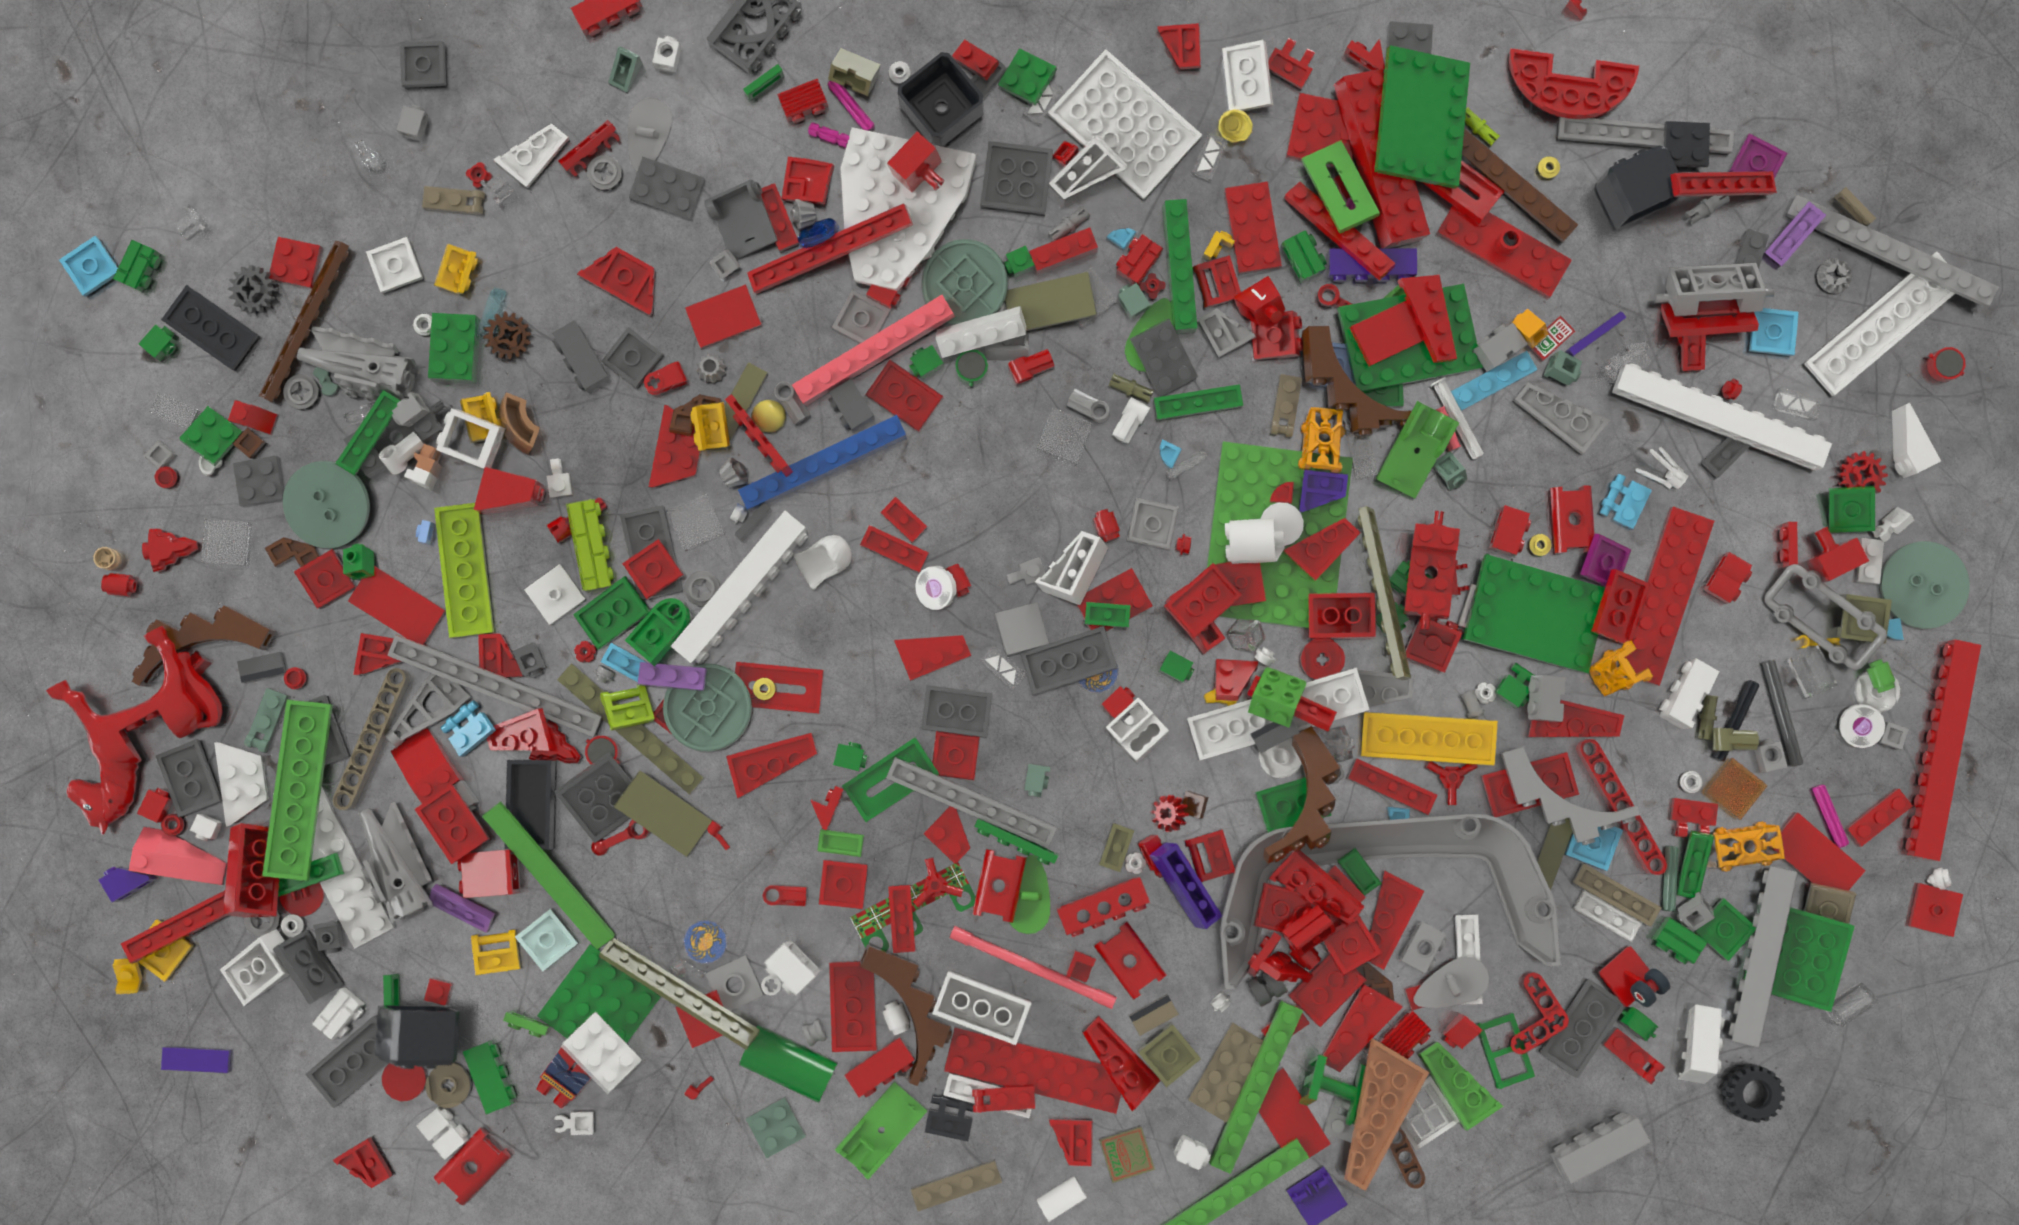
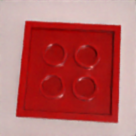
M1299 93L1286 157L1302 160L1303 157L1342 140L1348 154L1353 159L1354 153L1339 101ZM1332 163L1327 164V166L1335 167Z

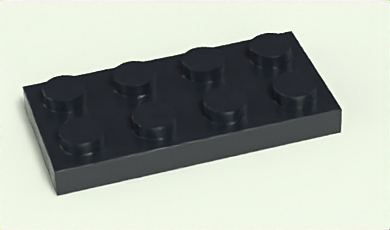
M188 285L184 287L161 319L233 371L259 336Z

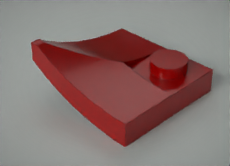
M788 157L781 199L791 202L798 199L813 204L825 205L834 165L812 159Z

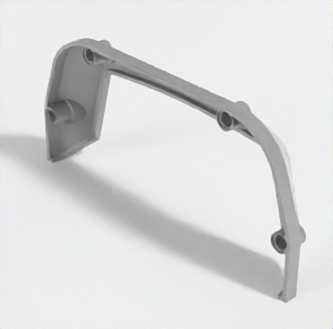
M1464 814L1327 824L1332 832L1329 843L1326 846L1310 850L1308 845L1305 844L1301 849L1318 866L1339 863L1337 860L1354 848L1358 850L1364 860L1408 857H1461L1484 860L1489 866L1516 944L1546 966H1561L1557 915L1553 895L1529 843L1512 825L1496 817L1481 814ZM1467 819L1472 820L1474 824L1470 832L1466 831L1463 826ZM1293 827L1275 829L1262 835L1248 846L1236 864L1221 918L1220 929L1225 990L1237 988L1250 968V965L1247 963L1254 953L1257 954L1262 928L1254 926L1263 883L1270 884V875L1293 852L1287 853L1286 857L1279 862L1273 861L1267 864L1263 857L1264 848L1283 839ZM1544 903L1548 911L1544 916H1541L1538 913V907ZM1229 926L1236 927V937L1228 938L1226 936V929Z

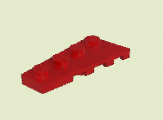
M732 394L728 396L725 400L735 412L732 416L739 426L743 424L748 430L745 433L752 442L758 441L760 446L757 448L765 458L768 455L773 460L770 464L777 473L782 471L786 477L790 475L793 471L758 426L755 425Z
M1560 700V704H1564L1563 722L1531 720L1527 736L1620 737L1624 715Z
M812 733L726 756L737 799L817 755Z
M1301 850L1293 851L1269 877L1274 882L1279 881L1286 885V889L1292 892L1295 890L1302 894L1309 902L1318 903L1324 907L1325 911L1348 924L1365 907Z
M1384 871L1370 932L1382 953L1368 961L1383 970L1425 892L1387 871Z
M1363 984L1322 1055L1327 1057L1326 1065L1340 1072L1403 1006Z

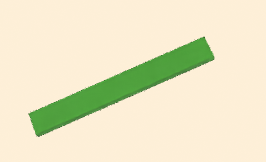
M501 801L483 814L482 817L596 949H599L615 936L612 930Z

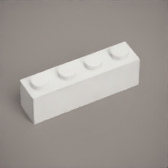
M1019 306L937 329L936 341L941 356L944 358L1026 335L1027 326Z

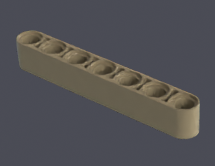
M393 668L386 674L333 796V804L339 810H352L359 801L385 741V734L389 732L410 683V675L403 669ZM400 672L403 680L400 684H395L394 676ZM388 693H392L394 701L388 705L385 702V696ZM383 713L385 721L379 725L376 722V717L378 714ZM371 733L376 736V742L373 745H369L367 741ZM361 754L367 756V763L363 766L360 765L358 760ZM353 774H356L359 779L355 786H352L350 783V777ZM345 794L350 799L347 806H343L341 803V798Z

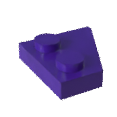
M1304 470L1299 512H1304L1346 497L1348 475Z

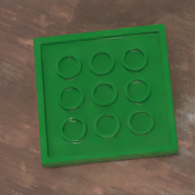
M1790 907L1771 994L1831 1012L1855 926Z
M590 944L537 1017L568 1039L596 1012L627 1044L662 996L600 958L601 951Z

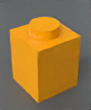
M1528 308L1523 313L1518 314L1512 322L1532 349L1548 335L1546 323Z

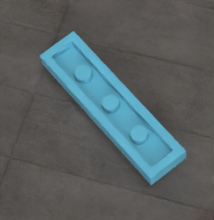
M1525 351L1454 389L1451 393L1462 411L1538 369L1528 351Z

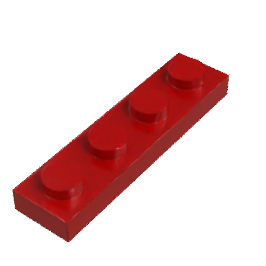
M1255 676L1247 695L1253 696L1261 677ZM1301 696L1294 716L1328 732L1337 712Z
M1357 758L1347 777L1351 781L1426 815H1429L1437 798V794Z

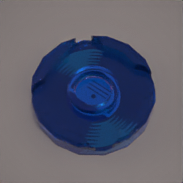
M823 219L815 222L812 225L813 228L809 231L807 228L798 235L797 240L802 248L813 247L831 238L839 230V226L834 219Z

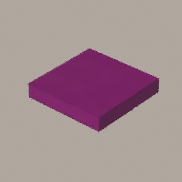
M1749 133L1728 172L1773 171L1775 179L1788 153Z
M1595 533L1580 575L1606 587L1611 569L1624 572L1631 549L1601 534Z

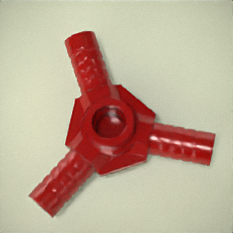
M1429 761L1426 768L1440 775L1441 782L1445 789H1448V805H1457L1456 791L1465 778L1464 775L1475 770L1478 766L1477 764H1466L1460 768H1443L1433 761Z
M926 859L925 864L928 876L923 887L924 891L913 903L919 908L928 898L942 896L945 893L961 897L963 889L948 885V882L939 873L937 874L934 859Z

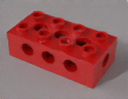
M1137 876L1056 909L1066 935L1071 934L1072 937L1084 933L1083 928L1092 926L1095 929L1105 925L1104 920L1112 917L1115 921L1125 917L1126 911L1132 909L1133 912L1141 911L1147 908L1146 904L1150 901L1141 878ZM1123 893H1127L1130 896V901L1127 905L1119 904V896ZM1103 901L1109 903V910L1106 913L1098 912V905ZM1080 910H1087L1089 912V917L1086 921L1082 922L1077 919V913Z

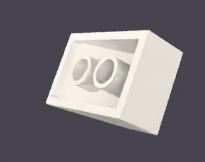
M1908 403L1893 410V459L1896 463L1894 466L1897 473L1902 475L1903 478H1907L1941 462L1911 404Z
M277 929L259 937L220 969L243 1006L249 1004L289 976V973L273 950L278 944L284 942Z

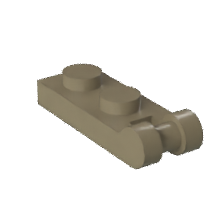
M424 186L422 208L426 210L482 215L483 207L481 205L482 200L485 198V192ZM468 199H473V205H468Z
M1280 375L1270 434L1277 435V433L1285 434V437L1292 438L1302 383L1301 377ZM1279 420H1288L1287 426L1279 425Z

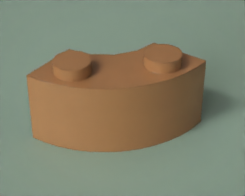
M506 392L499 408L501 425L506 428L504 434L514 447L528 455L533 448L540 428L533 424L527 416L525 409L527 400Z

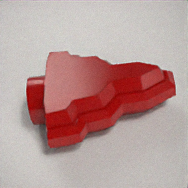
M149 529L148 542L142 544L143 557L145 560H150L153 572L166 570L167 565L175 564L179 557L189 556L198 550L197 541L186 537L177 538L173 533H164L162 529Z
M548 720L547 726L555 751H531L529 759L579 763L582 757L574 746L567 743L566 735L559 731V725Z

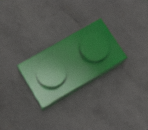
M1086 602L1085 625L1129 628L1130 605Z

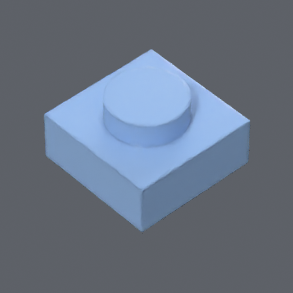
M422 520L421 525H418L416 529L418 542L431 545L435 527L434 523Z

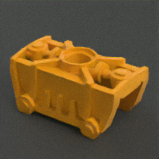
M1319 407L1310 408L1305 422L1301 424V430L1304 435L1302 458L1298 460L1299 469L1309 470L1313 467L1330 470V473H1340L1342 471L1339 458L1341 438L1345 435V429L1342 427L1343 411ZM1316 413H1319L1321 419L1324 420L1320 423V426L1315 422ZM1332 415H1336L1334 427L1331 429V423L1328 421ZM1327 434L1331 440L1329 442H1322L1319 439V435ZM1318 448V452L1321 455L1316 462H1312V452ZM1329 449L1332 452L1331 464H1329V459L1326 456L1329 453Z
M1626 641L1617 650L1609 649L1605 651L1604 657L1590 666L1589 673L1604 697L1622 688L1629 690L1635 683L1641 680L1647 682L1652 679L1653 675L1649 668L1635 673L1627 658H1624L1636 650L1632 641ZM1616 661H1619V667L1616 666Z
M1761 821L1757 822L1755 826L1727 830L1724 827H1718L1713 833L1718 867L1722 871L1724 870V872L1730 871L1732 867L1758 863L1768 866L1773 861L1784 859L1779 825L1766 824V822ZM1776 832V837L1771 838L1770 841L1766 842L1765 839H1760L1764 833ZM1732 838L1739 843H1733L1732 847H1728L1727 845L1720 844L1719 840ZM1748 840L1753 841L1755 844V850L1752 853H1748L1744 849V844ZM1768 846H1771L1772 848L1779 849V853L1765 854L1762 850H1766ZM1729 852L1739 854L1736 859L1722 860V857L1728 855Z

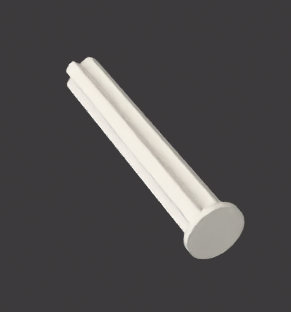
M1444 377L1430 386L1434 387L1449 417L1459 422L1456 430L1471 458L1477 459L1483 455V451L1445 381L1447 378Z

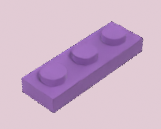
M1808 201L1765 253L1779 265L1783 266L1823 220L1826 214Z
M640 662L638 684L704 691L707 669L657 664L654 667L651 663Z
M435 884L432 888L429 898L433 906L485 933L488 932L495 913L438 884Z

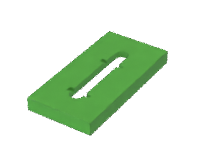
M1342 140L1302 158V163L1339 234L1379 216L1380 212ZM1328 163H1332L1335 166L1356 206L1354 210H1350L1346 206L1326 167Z

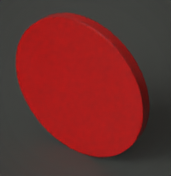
M317 883L280 896V902L288 913L308 916L316 912L322 905L324 890L321 884Z

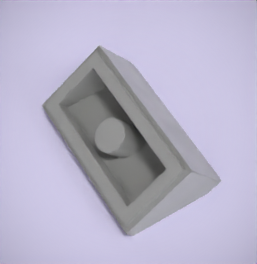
M1029 333L985 346L986 359L1015 360L1023 356L1029 357Z

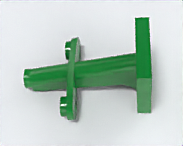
M1317 1055L1309 1060L1308 1065L1314 1066V1071L1305 1077L1303 1086L1308 1087L1309 1092L1308 1095L1300 1099L1299 1104L1308 1106L1317 1101L1319 1091L1349 1100L1351 1103L1346 1117V1125H1355L1356 1109L1360 1099L1365 1065L1360 1064L1356 1074L1355 1086L1323 1076L1327 1057Z

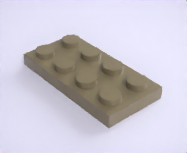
M1232 1022L1188 1100L1227 1123L1263 1040Z

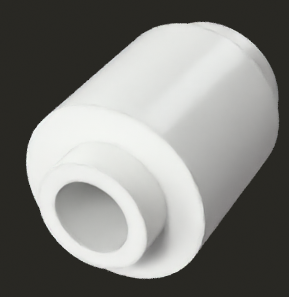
M897 1001L884 1005L886 1010L882 1011L889 1031H892L893 1035L910 1029V1021L903 1003L898 1004Z

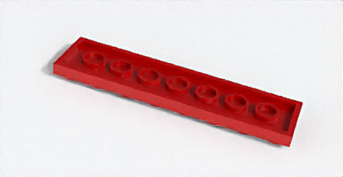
M1671 507L1646 581L1650 583V587L1632 640L1636 650L1624 657L1625 659L1627 658L1635 673L1649 668L1653 677L1647 683L1656 686L1661 684L1714 525V520L1676 507Z
M957 1027L954 1028L944 1071L1006 1087L1034 1085L1035 1094L1117 1114L1121 1093L1102 1063L1018 1042L1016 1045L989 1035Z

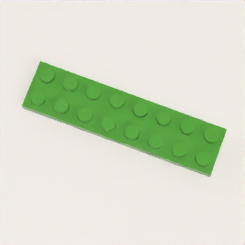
M296 700L286 701L262 876L309 881L332 704Z

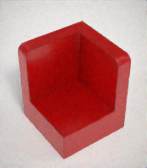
M1075 950L1066 976L1087 982L1096 958Z

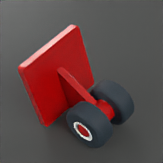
M1627 946L1599 971V975L1624 1007H1628L1635 1000L1644 1007H1650L1657 1000L1655 993L1663 995L1670 989V982L1667 977L1655 968L1649 969L1631 946Z

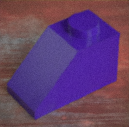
M112 867L103 873L104 877L100 878L99 882L110 901L119 902L157 878L151 874L128 871V868L116 869V867Z

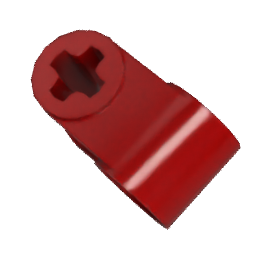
M677 361L649 373L644 379V386L648 393L656 396L671 389L681 387L688 380L680 362ZM652 380L659 382L657 383L658 387L655 389L653 386H651Z

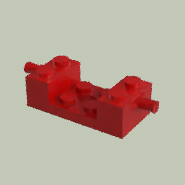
M1435 511L1434 524L1416 523L1414 527L1403 614L1422 616L1420 627L1422 630H1424L1425 621V630H1430L1431 618L1448 620L1450 615L1451 592L1460 529L1442 525L1443 511H1440L1439 520V511ZM1428 567H1434L1438 575L1430 579L1426 577L1425 570Z

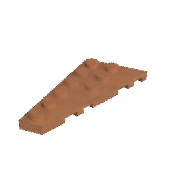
M1371 1039L1344 1177L1345 1180L1364 1191L1368 1188L1429 1074L1425 1069L1374 1039Z

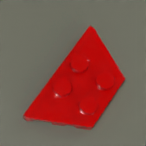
M615 247L607 252V255L598 258L592 265L578 272L577 275L647 315H652L654 267Z
M664 405L649 488H656L660 485L674 483L697 475L701 451L698 450V446L694 442L695 426L693 425L691 436L669 432L673 409L668 405Z

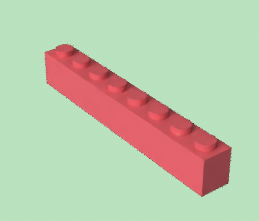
M940 295L795 382L792 386L802 403L808 406L846 381L853 379L953 319L955 315L943 295Z

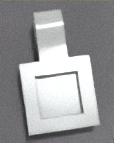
M550 459L553 475L547 476L550 498L573 495L570 474L563 473L561 459Z

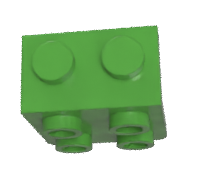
M1269 667L1265 668L1253 693L1248 713L1290 728L1297 705L1306 687V681Z

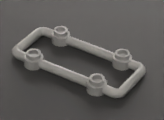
M1793 564L1787 567L1765 595V603L1775 611V617L1778 621L1791 623L1828 651L1832 662L1844 663L1853 670L1861 669L1887 638L1886 630L1876 623V617L1872 612L1860 611L1824 584L1821 575L1817 571H1807L1800 565ZM1794 573L1803 578L1802 582L1806 588L1819 590L1855 617L1859 628L1863 630L1871 629L1878 635L1857 661L1848 656V650L1845 646H1834L1797 618L1790 605H1780L1773 599Z

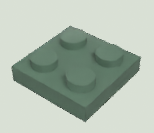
M786 1097L746 1118L766 1159L806 1137Z

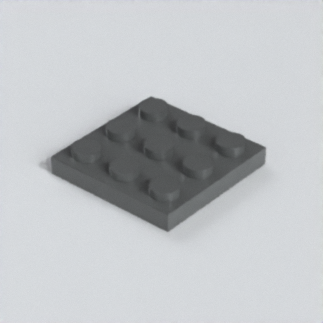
M989 141L980 206L1045 215L1053 149Z
M609 752L555 790L557 797L594 843L629 819L628 816L616 809L614 805L629 786L631 780Z

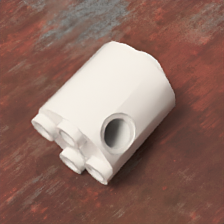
M1275 518L1230 520L1229 523H1225V536H1227V540H1230V545H1226V558H1228V562L1231 561L1232 564L1277 562L1285 548L1284 530Z

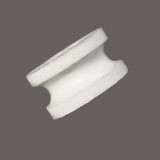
M769 975L763 979L761 988L765 994L775 995L781 990L782 982L776 977L774 983L778 984L777 989L774 988L772 992L769 991L766 981L770 982L769 979H774Z

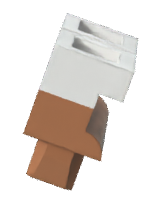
M424 444L420 454L414 452V457L418 461L414 471L407 468L404 477L413 484L433 491L442 466L438 463L442 453L436 450V448Z

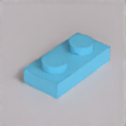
M611 643L600 662L638 682L640 662L646 661Z

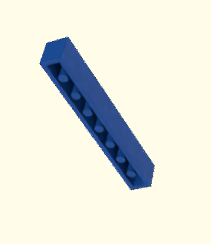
M895 415L789 465L793 472L787 477L782 471L779 473L774 472L738 489V492L750 513L758 509L763 503L769 504L906 439V433L898 416Z

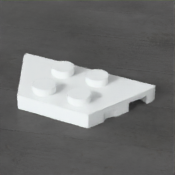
M216 742L214 745L226 827H229L269 800L264 760L261 755Z

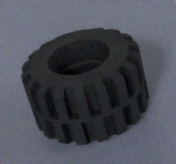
M1744 1064L1741 1068L1736 1067L1734 1073L1727 1075L1729 1080L1724 1081L1723 1084L1726 1086V1090H1722L1723 1095L1726 1096L1724 1102L1726 1105H1729L1728 1109L1735 1113L1736 1116L1750 1122L1761 1123V1120L1765 1122L1770 1120V1116L1775 1117L1777 1115L1775 1111L1782 1109L1783 1106L1780 1105V1102L1785 1101V1096H1782V1092H1785V1089L1780 1085L1782 1083L1781 1079L1776 1077L1773 1071L1755 1064ZM1758 1080L1764 1089L1763 1098L1758 1104L1749 1106L1743 1097L1744 1089L1749 1082Z

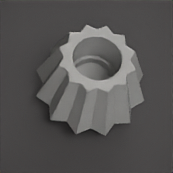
M796 199L790 215L792 222L795 223L798 230L813 225L816 213L814 204Z
M708 353L706 357H701V361L697 363L698 368L696 372L699 373V378L704 379L706 383H715L716 380H721L722 376L726 374L724 370L726 365L723 363V358H719L717 354L711 355Z
M733 457L728 458L719 470L723 482L728 487L747 484L748 478L745 466Z

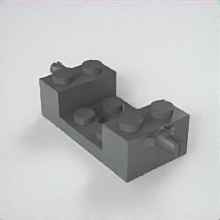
M419 394L430 412L410 427L398 425L392 419L361 466L364 474L373 479L388 470L379 458V454L385 447L398 444L393 443L391 440L394 432H401L402 440L414 432L423 444L427 445L436 440L438 435L444 430L435 415L446 408L442 400L430 407L425 398ZM355 432L343 439L346 445H348Z

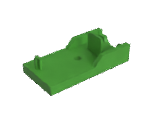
M1417 401L1376 479L1416 499L1434 463L1446 449L1459 422ZM1418 447L1420 451L1415 453L1414 450Z
M894 1081L836 1147L835 1151L850 1161L869 1180L928 1110ZM879 1127L885 1129L884 1133L878 1131Z

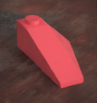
M143 827L133 847L128 871L223 885L227 863L177 836L165 834L162 829Z

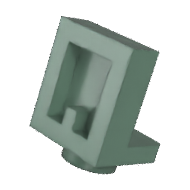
M1451 451L1436 460L1433 468L1444 479L1450 491L1461 487L1468 479L1466 469Z

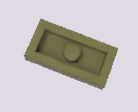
M1113 823L1099 865L1120 872L1135 830Z

